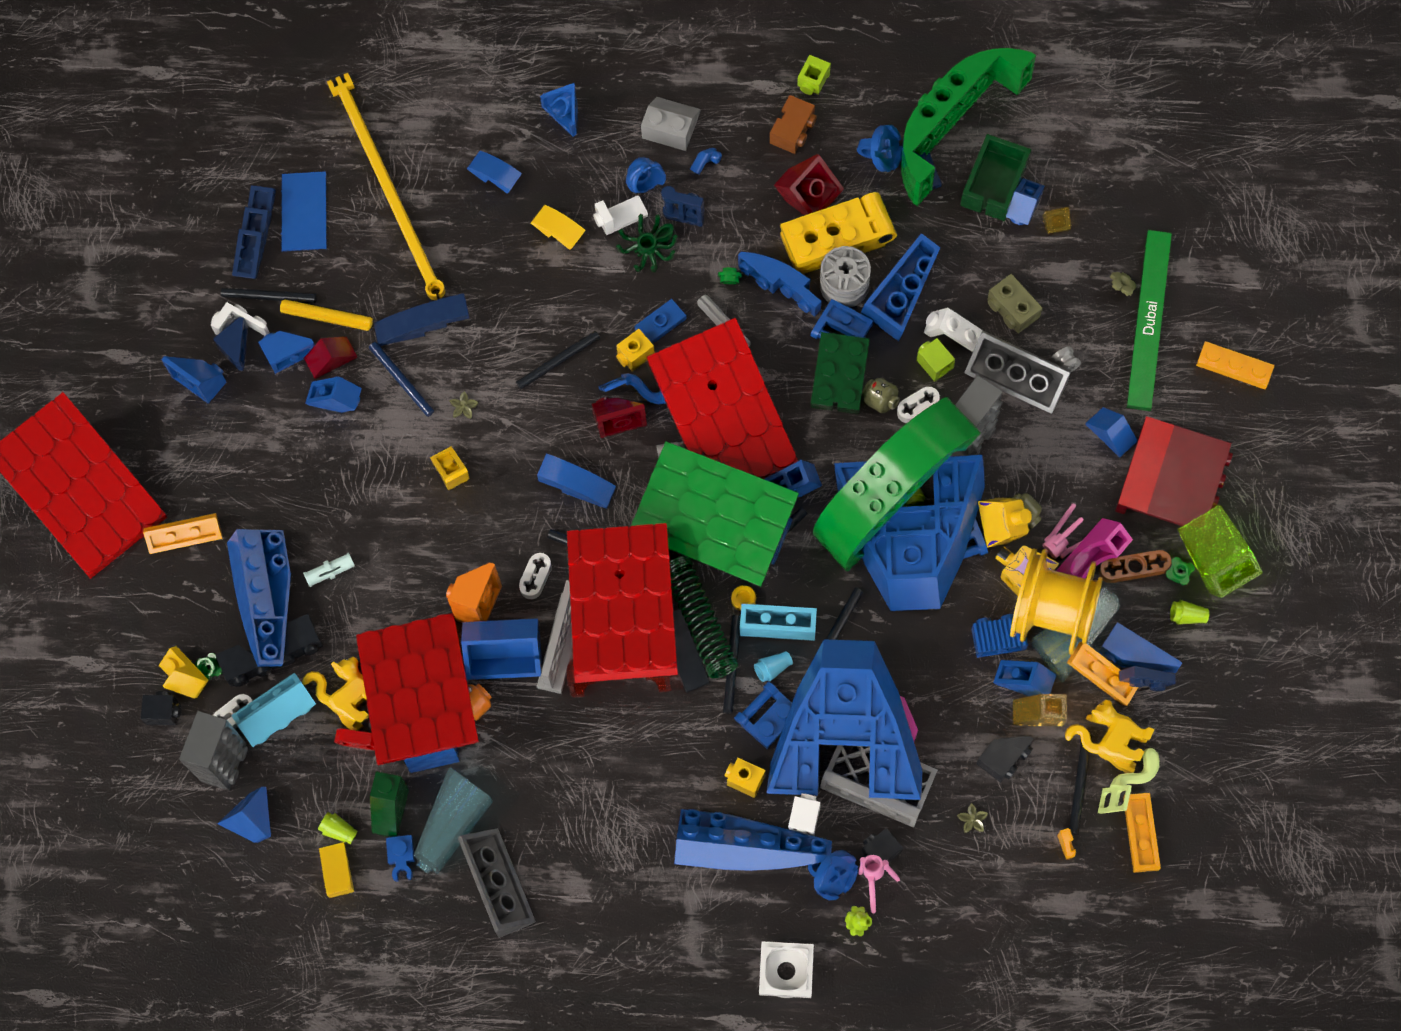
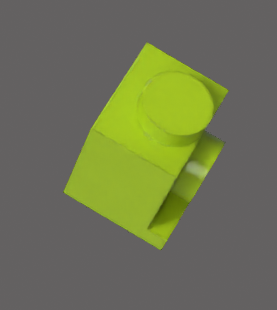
M809 55L798 76L800 90L807 95H812L813 93L819 95L826 79L830 75L831 63Z

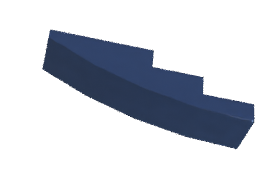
M251 185L248 207H245L242 229H239L232 276L250 279L257 278L272 216L276 193L274 188Z
M463 293L435 300L375 322L374 327L378 345L383 346L423 337L425 332L446 328L447 323L469 319L465 295Z

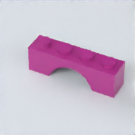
M1102 518L1056 571L1086 578L1093 561L1096 562L1097 566L1105 560L1118 558L1133 539L1121 523Z

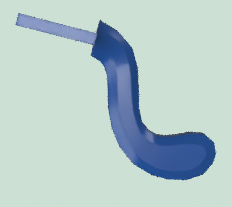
M621 374V377L598 386L601 391L607 392L623 384L632 385L647 401L654 404L666 403L661 391L656 393L650 391L644 382L634 374Z

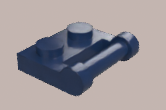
M666 186L662 189L661 197L665 205L663 207V215L666 219L700 227L703 226V198L693 193L683 194L675 192V189L671 186Z

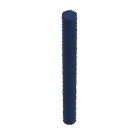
M376 342L370 344L369 349L422 412L427 417L434 413L433 408Z

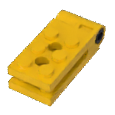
M878 192L869 193L860 199L855 198L780 225L782 231L780 236L792 266L802 274L820 269L825 255L834 248L849 246L866 253L884 247L885 244L897 237V233Z

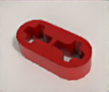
M337 729L334 740L336 744L375 751L372 733Z

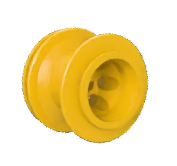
M1033 548L1017 598L1010 637H1015L1018 633L1020 634V641L1024 642L1028 631L1033 626L1072 635L1069 647V654L1072 655L1078 637L1082 639L1083 644L1087 643L1103 577L1093 580L1096 567L1095 561L1090 565L1087 578L1050 570L1046 562L1047 549H1043L1041 555H1038L1037 549Z

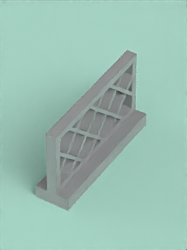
M566 580L563 593H561L542 664L541 676H539L537 683L538 689L562 694L573 653L570 585L568 580Z
M837 745L829 766L823 775L820 788L914 828L938 770L921 763L922 772L930 776L927 782L922 783L924 791L917 807L907 803L905 799L869 798V784L859 783L856 775L867 771L870 773V763L866 756L867 753H870V746H857L859 751L847 755L843 747L844 745ZM862 756L866 767L854 771L849 760ZM844 761L849 769V773L844 775L832 771L836 764Z

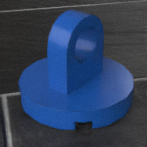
M880 125L875 129L872 138L859 141L857 152L863 157L872 159L873 164L879 171L891 172V170H895L899 166L902 158L903 148L899 146L901 135L893 125Z
M838 850L829 854L819 867V863L808 865L810 874L815 877L814 888L817 894L827 900H836L840 898L838 895L842 892L846 893L849 891L858 873V865L855 864L856 858L844 850Z

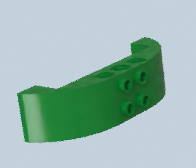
M1012 48L990 49L978 52L956 64L943 78L939 77L933 84L932 90L928 94L922 95L918 101V106L907 122L901 159L903 184L913 204L918 207L932 191L935 172L933 165L914 152L920 155L926 152L927 156L994 81H997L1018 95L1032 79L1036 58L1034 53Z
M948 397L929 406L885 442L835 495L819 516L813 529L814 537L848 572L865 555L861 549L954 452L965 451L981 432Z

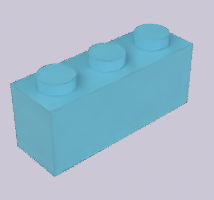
M741 604L740 636L815 641L817 608Z
M293 673L231 716L249 743L254 747L265 742L277 730L286 728L299 715L308 713L316 703L297 675Z

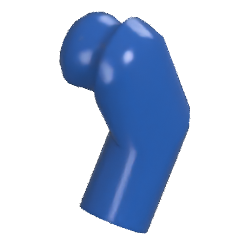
M709 148L699 152L690 170L700 175L706 163L712 161L717 164L722 158L721 152L716 151V148Z

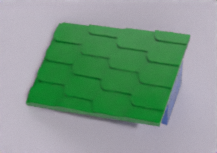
M665 442L631 526L667 523L669 549L761 587L770 564L775 565L793 519L790 515L799 493L685 448Z

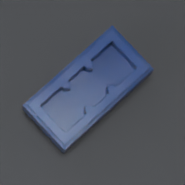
M670 299L635 325L634 329L635 331L640 329L653 344L685 321L687 317L678 305Z

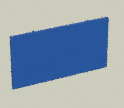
M326 172L282 174V251L327 249Z

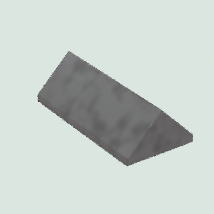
M982 331L964 373L973 378H976L978 375L999 390L1052 414L1068 383L1071 371Z
M498 828L460 835L458 840L497 936L499 938L535 923V918Z

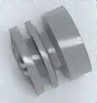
M849 246L834 248L825 255L821 262L820 290L828 303L833 299L850 308L857 306L865 299L869 291L871 271L867 256L862 251Z

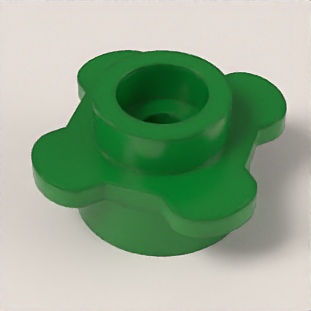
M1175 557L1171 560V568L1166 571V577L1181 585H1187L1190 581L1189 576L1194 572L1195 567L1192 563H1185L1179 557Z
M209 653L206 658L197 659L196 667L209 681L211 677L222 674V669L217 662L215 653Z

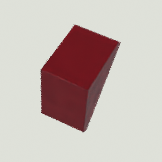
M346 336L321 338L304 357V360L316 379L358 357Z

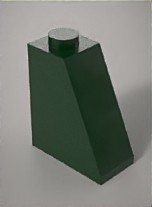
M377 771L375 773L370 793L373 834L388 837L398 836L409 788L401 776Z

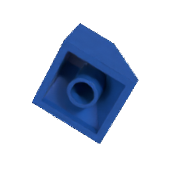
M164 356L161 359L173 379L208 404L227 383L222 375L224 371L214 363L209 365L204 360Z

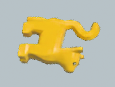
M351 657L343 659L338 664L335 662L331 663L338 677L347 681L343 687L332 695L326 693L327 682L324 675L315 671L307 673L302 679L303 685L315 681L317 683L316 696L319 701L337 714L343 725L349 730L359 731L363 727L361 723L368 719L369 715L365 711L357 709L364 700L367 701L363 676L358 668V659Z
M1104 700L1091 711V715L1086 717L1088 721L1107 725V732L1099 743L1092 742L1090 732L1082 725L1075 724L1067 728L1065 732L1066 740L1070 741L1075 734L1080 735L1081 742L1086 750L1090 753L1098 754L1101 758L1109 761L1117 769L1125 773H1134L1136 763L1133 761H1141L1145 752L1139 748L1136 750L1130 749L1127 746L1130 739L1146 743L1147 740L1151 739L1154 732L1153 728L1142 729L1129 717L1117 713L1110 700Z

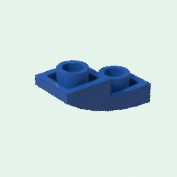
M483 151L478 152L467 170L485 183L490 180L507 194L522 174L506 162Z

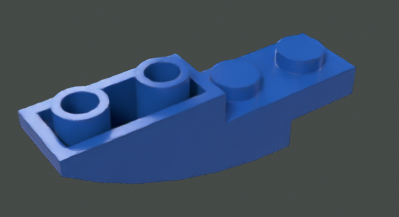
M740 252L738 254L739 269L748 276L750 274L755 278L756 283L763 290L768 289L773 294L780 288L781 293L785 297L793 298L803 312H809L814 317L821 311V300L809 291L810 279L801 272L781 261L764 255L749 252Z

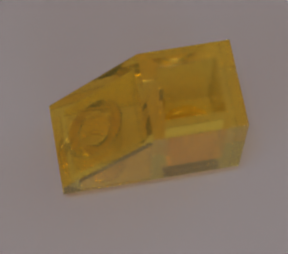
M1038 694L1013 700V725H1065L1067 720V694Z

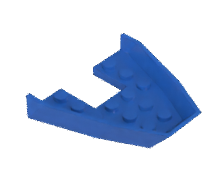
M982 455L949 457L933 474L934 505L901 507L861 549L865 554L862 557L864 565L890 611L941 608L963 561L978 512V501H981L984 492L985 477ZM866 462L834 463L838 492Z
M823 640L796 691L771 760L767 785L768 794L801 795L803 793L818 796L820 744L870 746L869 798L921 800V763L899 692L875 641Z

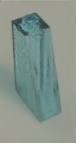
M1105 587L1100 590L1095 615L1086 643L1090 647H1092L1120 608L1118 597L1112 591L1109 592ZM1045 629L1033 637L1031 645L1052 672L1056 674L1060 682L1063 683L1074 670L1067 663L1071 656L1069 654V647L1072 635ZM1079 637L1075 648L1077 647L1079 642H1082V639Z
M451 767L445 775L414 853V857L419 861L416 865L427 874L430 871L436 875L440 872L460 846L458 837L469 834L493 803L488 794Z

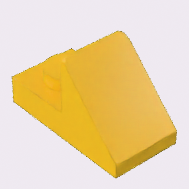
M452 446L430 457L448 490L469 480L468 471Z
M177 646L171 647L159 664L169 676L163 687L191 698H197L209 681Z

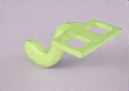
M1148 748L1144 750L1145 752L1142 756L1144 766L1141 773L1120 774L1113 779L1109 788H1103L1098 813L1103 814L1127 810L1132 787L1127 784L1146 783L1152 780L1158 772L1159 755L1155 749ZM1126 791L1123 804L1118 806L1121 792ZM1111 793L1109 806L1104 808L1106 795Z

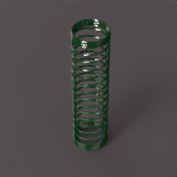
M688 556L672 559L670 561V569L674 566L676 567L670 570L671 583H677L674 587H671L672 595L676 596L675 602L679 603L678 608L682 610L681 613L685 617L684 620L688 624L687 627L691 630L690 634L694 637L693 642L697 644V650L701 651L699 655L704 658L703 664L707 665L706 671L709 677L713 679L726 676L733 672L739 664L736 658L733 657L734 653L727 652L731 646L724 645L727 639L721 638L724 632L718 631L721 625L715 624L718 618L712 617L715 611L709 610L712 604L706 603L709 597L703 596L705 590H699L702 587V583H696L699 577L694 576L696 570L691 569L693 566L692 560ZM694 571L690 576L686 578L673 581L674 579H676L684 573ZM697 578L694 582L686 586L676 588L681 583L689 579ZM700 585L697 589L691 592L680 594L684 590L692 586ZM682 589L677 594H674V590ZM703 592L701 595L694 599L683 601L684 599L695 593ZM685 596L680 601L677 600V597ZM706 598V600L701 604H698L690 608H686L690 604ZM681 603H688L683 608L680 607ZM709 605L707 609L699 613L689 615L693 611L703 606ZM684 610H691L686 615L683 614ZM713 612L710 616L702 620L694 621L696 618L706 613ZM687 617H694L689 622L686 621ZM716 619L714 622L707 626L697 628L699 625L709 620ZM698 623L692 629L689 627L690 624ZM719 626L717 629L710 633L700 635L701 633L712 627ZM701 630L696 636L692 634L693 631ZM722 633L720 636L713 640L703 642L704 640L713 635ZM704 637L699 643L695 640L696 638ZM725 640L722 644L716 647L706 649L707 647L716 642ZM708 644L703 649H699V645ZM728 647L725 651L719 654L709 656L719 649ZM711 651L706 656H702V652ZM731 654V656H729L728 658H724V659L719 660V661H717V662H715V663H712V662H714L715 660L719 659V658L722 657V656ZM714 658L709 663H705V659Z

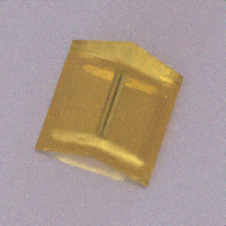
M1069 207L1044 212L1043 219L1048 234L1071 229Z

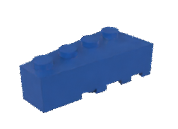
M921 233L862 308L861 314L872 319L873 323L898 342L940 247Z

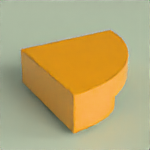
M1069 828L1061 830L1057 836L1067 860L1075 857L1076 850L1071 842L1073 841L1071 830Z

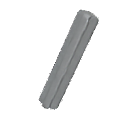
M703 295L698 299V306L716 326L730 320L708 295ZM744 335L745 340H746L748 346H750V341H749V340L747 339V337Z

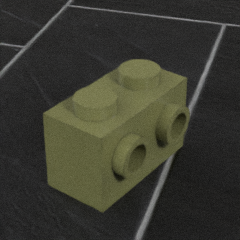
M1012 274L989 290L987 300L990 308L995 312L998 311L1003 316L1005 324L1010 329H1014L1018 334L1040 318L1042 307Z

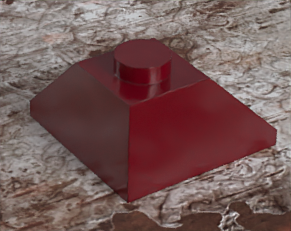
M818 154L789 168L774 184L784 200L803 215L826 209L844 190V187Z
M604 397L592 404L600 438L647 426L645 407L642 403L616 397L610 399Z

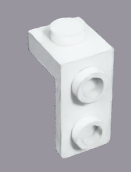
M635 196L609 209L602 200L595 204L596 213L593 214L598 227L602 226L606 235L637 222L640 214H643V219L648 216V212L639 196Z
M226 302L221 311L215 313L211 321V327L216 335L239 317H244L248 327L266 336L270 333L266 326V321L259 316L253 318L247 314L248 312L243 307L237 304L233 306Z
M944 308L929 314L923 333L930 337L945 334L973 352L983 330L951 309Z

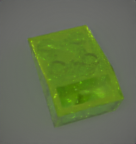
M1221 505L1216 506L1178 529L1209 593L1223 598L1263 573L1252 550Z

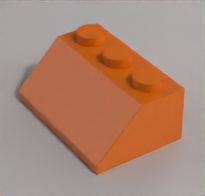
M488 563L458 576L454 584H450L446 597L456 621L461 623L488 621L502 588L495 564Z

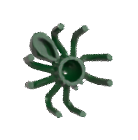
M643 214L638 216V233L640 234L638 238L626 235L622 229L619 230L623 239L637 243L627 249H623L618 244L616 246L620 253H628L637 248L634 250L635 254L638 253V257L643 255L640 266L634 265L636 272H640L644 268L648 256H650L652 262L651 271L656 272L657 262L654 253L664 261L672 260L675 255V250L671 251L669 256H664L657 249H669L677 242V235L675 234L671 243L667 245L658 244L668 242L673 234L672 224H664L658 229L660 223L659 215L655 216V224L649 233L643 232Z

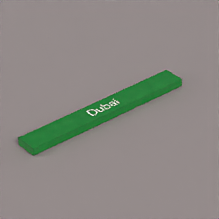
M1152 230L1147 232L1126 408L1151 411L1172 233Z

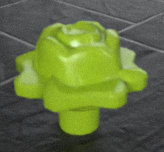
M852 906L851 912H848L845 917L846 927L850 930L852 936H863L864 931L871 926L872 919L868 913H865L864 907Z

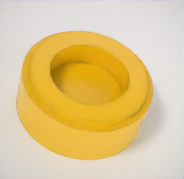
M749 586L735 588L731 595L732 605L738 611H741V604L755 605L756 594L754 590Z

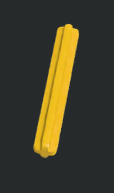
M283 300L280 305V312L366 331L372 327V318L290 300Z

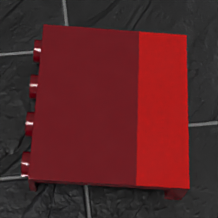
M1146 416L1115 512L1125 514L1128 508L1199 531L1197 538L1200 539L1204 532L1208 533L1213 519L1209 518L1211 510H1216L1220 498L1216 496L1218 488L1222 489L1226 479V474L1222 473L1224 466L1229 467L1233 453H1230L1229 450L1232 443Z

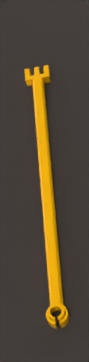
M344 74L345 83H342L340 76L336 77L338 86L335 87L332 80H328L327 84L333 97L339 95L425 280L427 296L432 300H438L437 295L432 294L435 289L440 290L438 295L441 299L445 294L443 282L436 278L352 97L350 90L354 89V85L349 74Z

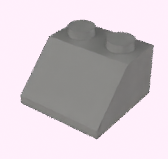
M656 97L648 105L642 121V139L686 151L701 110Z

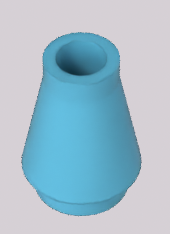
M785 651L781 654L758 659V663L754 664V669L762 682H770L792 665L793 661L790 654Z

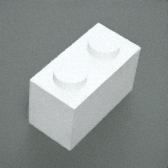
M801 793V798L795 796L788 826L789 830L812 836L815 835L821 807L820 802L816 801V796Z

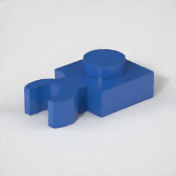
M412 835L386 838L388 864H396L392 871L394 881L398 882V874L401 871H406L407 879L412 880L413 873L407 864L415 862Z

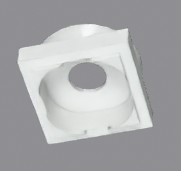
M762 941L759 995L778 996L781 998H811L814 944ZM789 962L795 967L793 978L783 980L779 977L777 969L781 963Z

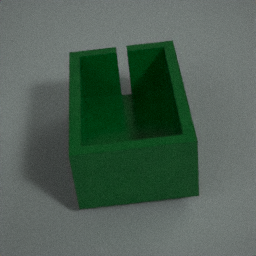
M987 134L963 191L960 206L979 213L984 209L986 210L985 215L1005 221L1014 192L1020 184L1028 165L1031 149Z
M821 332L811 408L833 411L834 402L838 403V412L859 414L869 349L868 338Z

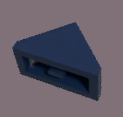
M244 317L237 318L213 338L218 349L239 371H244L248 325Z

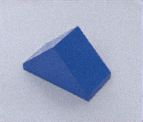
M1104 407L1085 424L1119 457L1124 455L1138 441L1124 415Z

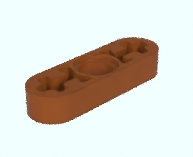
M1156 550L1111 558L1102 562L1099 568V576L1103 577V581L1107 583H1115L1162 575L1169 569L1171 557L1163 550ZM1157 557L1160 558V561H1165L1162 568H1159L1158 564H1152L1149 566V570H1147V564L1154 563ZM1138 561L1142 565V570L1137 573L1132 572L1128 567V563ZM1121 563H1124L1123 569L1115 571L1114 576H1111L1109 572H1105L1108 565L1112 569H1119Z

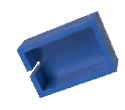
M538 619L463 622L461 644L467 680L541 676L542 651Z

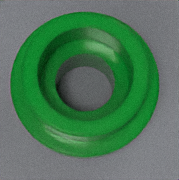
M727 267L723 268V272H718V277L721 284H739L741 273L737 272L736 268Z

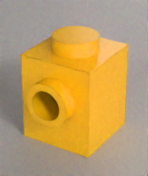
M640 329L616 345L618 361L623 367L628 366L631 371H634L646 362L647 356L655 353L654 345Z
M737 758L735 764H729L725 773V777L728 778L727 786L755 798L765 778V770Z

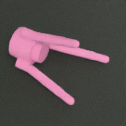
M1074 503L1065 512L1052 532L1044 539L1043 547L1047 549V553L1054 559L1059 556L1063 559L1082 542L1080 541L1069 548L1066 547L1069 544L1066 537L1083 522L1084 519L1082 517L1076 520L1062 534L1058 533L1075 509L1076 504Z
M869 855L866 858H860L861 864L858 874L862 875L864 872L865 877L868 879L871 913L874 914L876 912L875 881L883 876L884 870L895 881H900V878L889 866L888 860L882 861L877 855Z

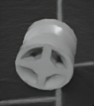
M1071 346L1059 350L1050 359L1052 363L1071 372L1081 365L1079 358L1073 355L1074 350Z

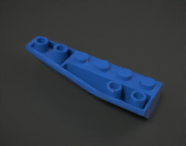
M236 529L227 542L238 607L251 651L258 667L282 666L291 578L283 530Z
M681 809L674 864L750 871L799 867L822 862L831 854L832 841L721 812L711 813L694 809Z

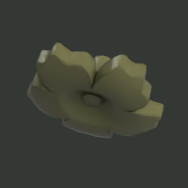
M1113 272L1110 276L1113 279L1112 287L1116 291L1121 290L1126 296H1131L1137 288L1131 277L1124 272Z

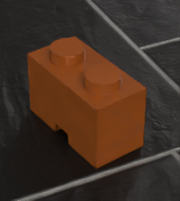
M789 95L782 108L784 113L782 119L777 118L770 132V144L795 154L798 147L802 148L807 139L806 132L808 128H813L817 115H815V105Z

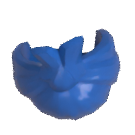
M637 158L627 170L626 184L630 191L634 193H645L657 184L663 185L666 181V174L662 166L649 158Z

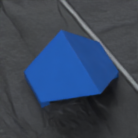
M575 83L546 92L540 96L542 108L574 137L577 134L578 102Z
M260 787L249 793L217 824L254 843H259L271 837L266 787Z

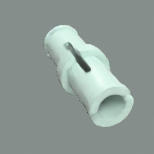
M347 553L330 562L328 560L324 561V565L304 572V576L309 586L312 587V585L328 578L331 580L336 578L335 575L352 567L354 568L355 565L350 554Z

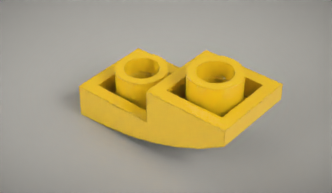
M547 205L542 207L531 222L548 238L552 235L569 250L573 248L586 231L576 222Z

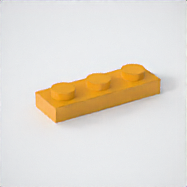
M1206 341L1196 365L1265 390L1274 368L1273 364Z
M216 513L144 528L143 531L150 554L222 539V531Z
M1079 642L1067 661L1070 666L1121 705L1127 706L1138 687L1129 686L1127 682L1119 681V671L1121 670L1088 644Z
M1150 793L1130 794L1125 815L1133 872L1159 871L1161 867Z

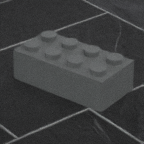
M978 375L956 403V406L981 434L965 451L954 452V456L978 455L982 449L981 444L984 439L989 440L996 430L995 425L998 422L999 409L1003 403L1000 401L1002 391Z
M197 711L179 760L201 782L230 790L231 785H234L238 779L239 770L237 769L240 761H244L248 747L246 746L247 743L226 719Z

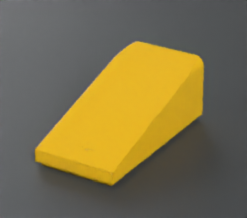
M342 842L319 848L327 896L332 898L354 892L345 843Z

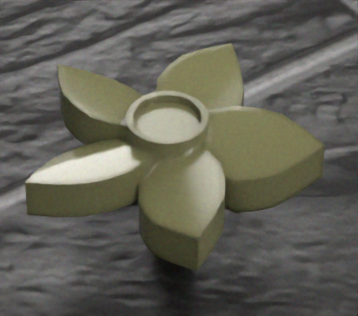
M465 391L460 395V400H449L450 404L456 407L453 418L463 413L466 418L472 419L471 409L475 408L478 402L473 399L468 400Z
M971 803L968 807V813H960L957 817L961 821L966 822L964 824V833L969 832L973 827L977 831L983 832L984 828L981 821L985 820L988 813L984 811L977 812L975 806Z

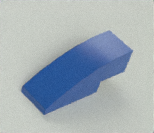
M547 453L537 474L539 482L561 489L564 494L606 509L616 489L615 485L605 479Z

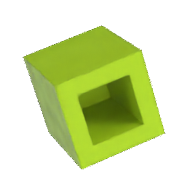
M936 338L934 341H927L920 346L917 361L935 382L954 368L955 358Z

